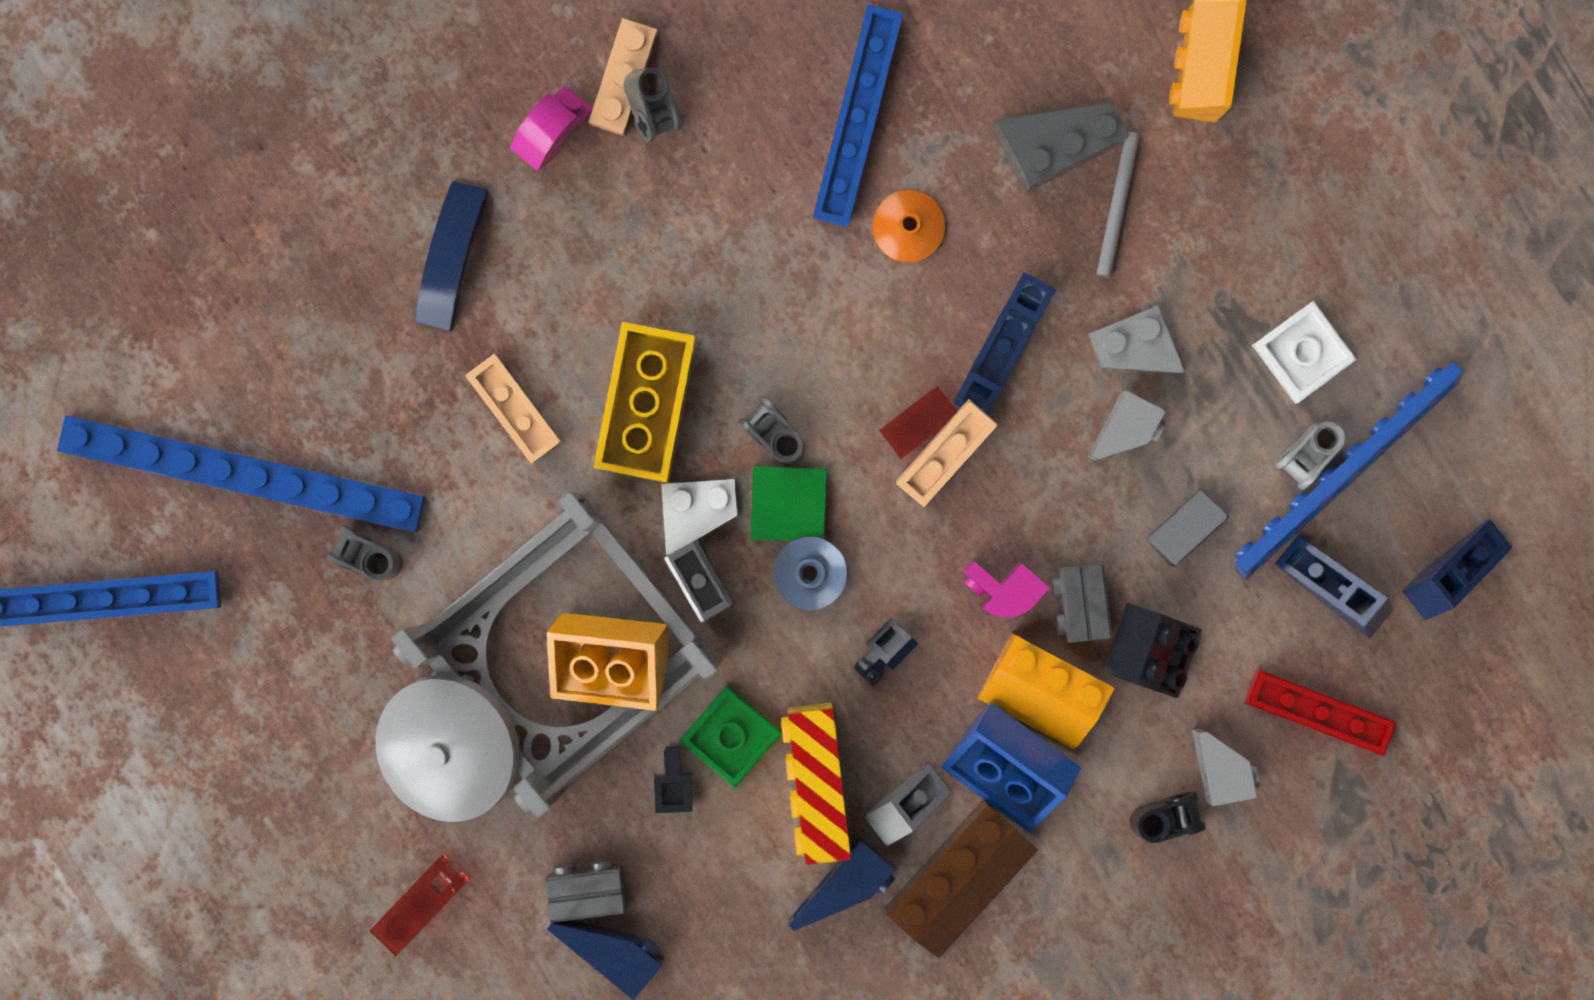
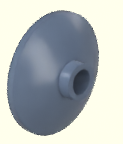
M802 537L787 544L777 556L773 570L774 583L781 597L790 605L802 610H818L829 606L840 596L847 580V567L842 554L832 543L818 537ZM807 566L816 568L817 576L815 579L807 580L804 578L803 570Z

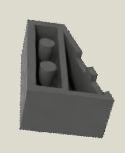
M1113 103L996 120L992 128L1025 194L1122 145L1129 137Z

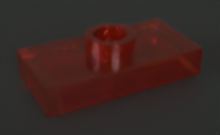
M936 386L882 427L879 432L901 460L942 429L957 411L940 388Z

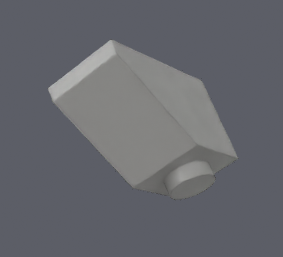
M1127 390L1121 392L1087 458L1094 461L1149 444L1150 440L1157 441L1166 424L1165 421L1161 420L1165 410Z
M1200 728L1192 729L1205 802L1212 806L1257 798L1255 788L1260 787V780L1255 765L1251 766L1249 760Z
M928 763L883 797L864 818L884 844L888 846L913 832L951 791Z

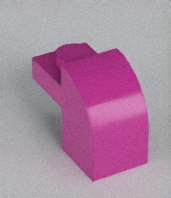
M566 86L553 96L548 93L527 115L519 127L510 149L535 170L539 171L559 154L567 136L589 118L593 108Z
M971 561L962 571L968 577L964 583L979 597L984 593L989 595L980 608L1000 617H1015L1026 613L1036 605L1050 588L1022 563H1017L1001 583L996 581L975 561Z

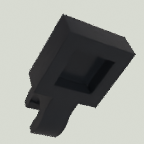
M891 617L866 643L872 650L855 664L854 669L874 686L883 677L886 665L894 670L918 643Z
M680 746L665 747V774L654 775L655 813L692 812V773H681Z

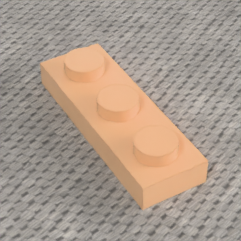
M622 18L589 119L590 125L625 136L632 115V109L624 92V80L631 71L647 68L658 35L657 29Z
M496 354L490 356L465 375L531 464L536 463L562 443Z
M968 399L896 480V484L925 507L998 426L997 422Z

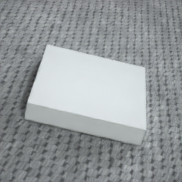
M1314 301L1304 306L1252 345L1295 404L1302 401L1357 360Z

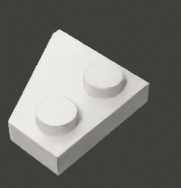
M735 479L661 484L666 555L672 554L737 516Z

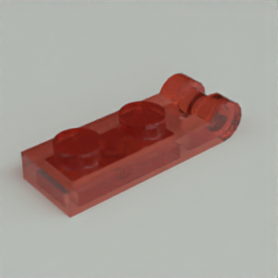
M443 854L369 931L395 957L469 880L462 872L458 874L448 865L451 861ZM437 876L448 884L442 893L431 883Z

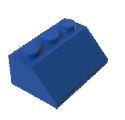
M992 702L972 722L941 766L943 770L1029 832L1068 796L1081 769L1079 765Z

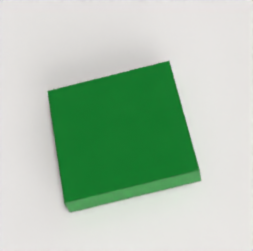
M753 466L750 540L794 541L802 537L824 539L827 469Z
M726 685L681 737L679 742L735 789L779 738L782 731L729 685Z

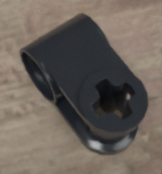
M1194 791L1176 794L1165 800L1141 806L1135 809L1130 818L1132 831L1138 837L1150 843H1159L1176 837L1189 836L1206 829L1205 822L1200 821L1195 803L1198 797ZM1155 815L1158 822L1156 829L1151 833H1144L1143 821L1146 817Z

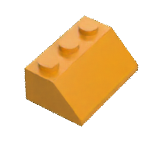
M1194 0L1188 11L1183 10L1179 24V32L1184 33L1183 47H1177L1174 59V68L1179 69L1178 82L1172 83L1169 94V104L1174 105V117L1216 123L1231 108L1246 0Z
M561 613L547 631L550 698L657 711L668 662V624Z
M1011 633L977 698L987 704L992 702L1011 717L1075 750L1098 721L1115 688Z

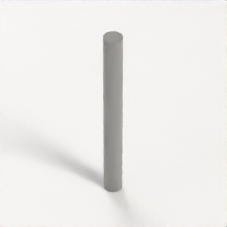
M1128 132L1129 137L1123 143L1096 274L1100 277L1111 278L1140 138V134L1136 132Z

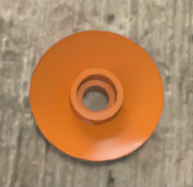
M916 190L895 192L885 198L875 212L872 225L874 239L881 251L893 260L903 263L922 261L930 257L939 248L944 238L945 218L937 202L923 192ZM907 218H912L916 221L917 227L911 231L906 230L903 227V221Z

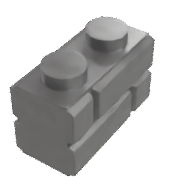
M698 539L664 558L701 623L734 604L733 599L710 559L707 558L706 552Z
M1104 564L1056 568L1057 576L1051 577V590L1053 598L1060 599L1061 613H1055L1057 634L1064 635V641L1068 643L1113 638Z
M611 859L590 862V868L576 870L575 864L553 867L554 873H548L545 877L550 923L624 914L627 904L621 864L612 865Z

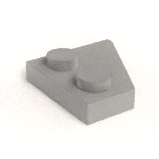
M1158 306L1088 334L1101 368L1165 372L1170 374L1184 372Z

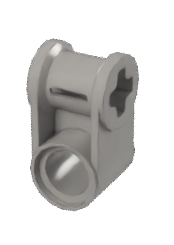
M1320 422L1311 425L1296 442L1282 453L1274 466L1278 469L1283 468L1298 482L1297 486L1301 490L1306 489L1317 479L1325 466L1344 446L1345 434L1343 429L1333 422ZM1323 428L1327 429L1332 436V443L1326 449H1323L1317 443V434Z

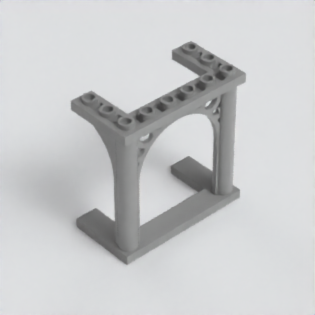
M574 492L567 493L558 501L565 510L561 515L426 625L402 629L391 638L396 645L393 651L405 666L408 667L411 664L416 669L429 664L434 670L431 676L451 675L474 681L475 679L472 676L465 675L463 672L473 669L477 670L482 678L478 685L491 693L508 713L514 728L517 725H521L526 729L528 734L523 745L521 744L519 732L516 733L519 745V763L516 775L519 773L523 780L513 788L517 793L514 798L526 814L529 815L533 812L537 818L562 795L561 791L696 679L702 676L706 680L717 671L721 664L584 496ZM592 533L661 619L668 624L670 630L684 647L668 659L657 711L611 706L601 715L582 724L564 727L543 725L517 713L504 701L497 691L490 675L487 660V645L490 631L497 615L513 596ZM489 611L487 619L483 618L482 616ZM476 624L481 629V635L478 638L471 635H462L466 629L472 632ZM459 644L472 645L478 651V657L472 663H460L452 656L453 648ZM587 731V733L580 737L579 732ZM540 733L546 734L551 742L550 753L543 760L535 758L532 753L533 739ZM567 735L572 739V742L564 744L563 746L566 750L560 754V741L558 737Z

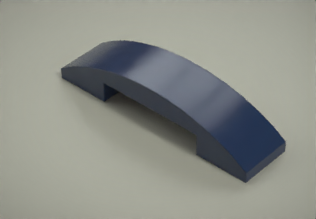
M456 181L451 182L430 244L418 296L415 322L447 331L452 330L460 300L458 295L476 226H479L488 190Z
M1023 272L953 402L954 404L962 407L970 399L989 415L1022 350L1056 291L1055 288Z

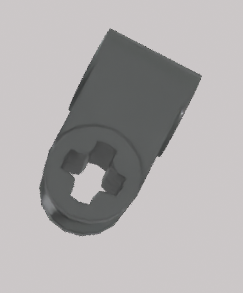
M655 67L633 70L628 73L624 80V92L627 95L634 115V122L641 138L649 143L655 140L656 135L668 130L676 132L682 129L681 113L675 104L665 73ZM644 77H646L650 82V90L648 94H646L642 88V80Z
M763 396L760 399L761 404L746 419H739L738 423L780 463L794 464L804 454L803 439L786 421L787 419ZM786 437L793 438L798 443V449L795 454L788 457L782 456L777 450L780 440Z
M345 525L340 526V537L332 553H327L326 560L372 580H391L399 574L402 561L395 550L372 540L371 537ZM380 554H384L388 559V568L382 574L378 573L374 567L375 559Z

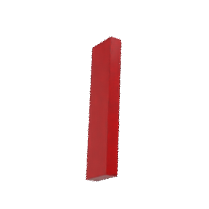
M1256 669L1244 701L1247 705L1382 756L1386 754L1397 724L1396 721Z

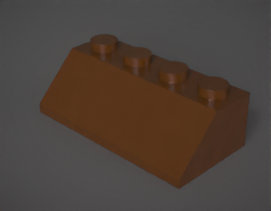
M983 799L885 906L886 915L915 942L940 958L1032 858L1038 849Z

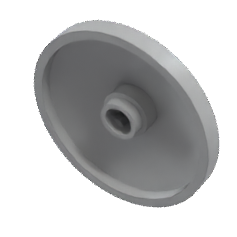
M434 675L419 679L400 690L391 698L378 722L376 754L382 774L397 797L421 815L446 822H460L476 818L495 806L507 794L513 784L519 763V745L513 723L499 701L483 687L470 680L451 675Z

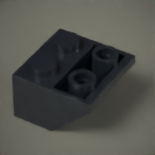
M1127 603L1103 673L1178 699L1180 691L1186 683L1187 671L1193 654L1198 649L1202 629L1161 613Z

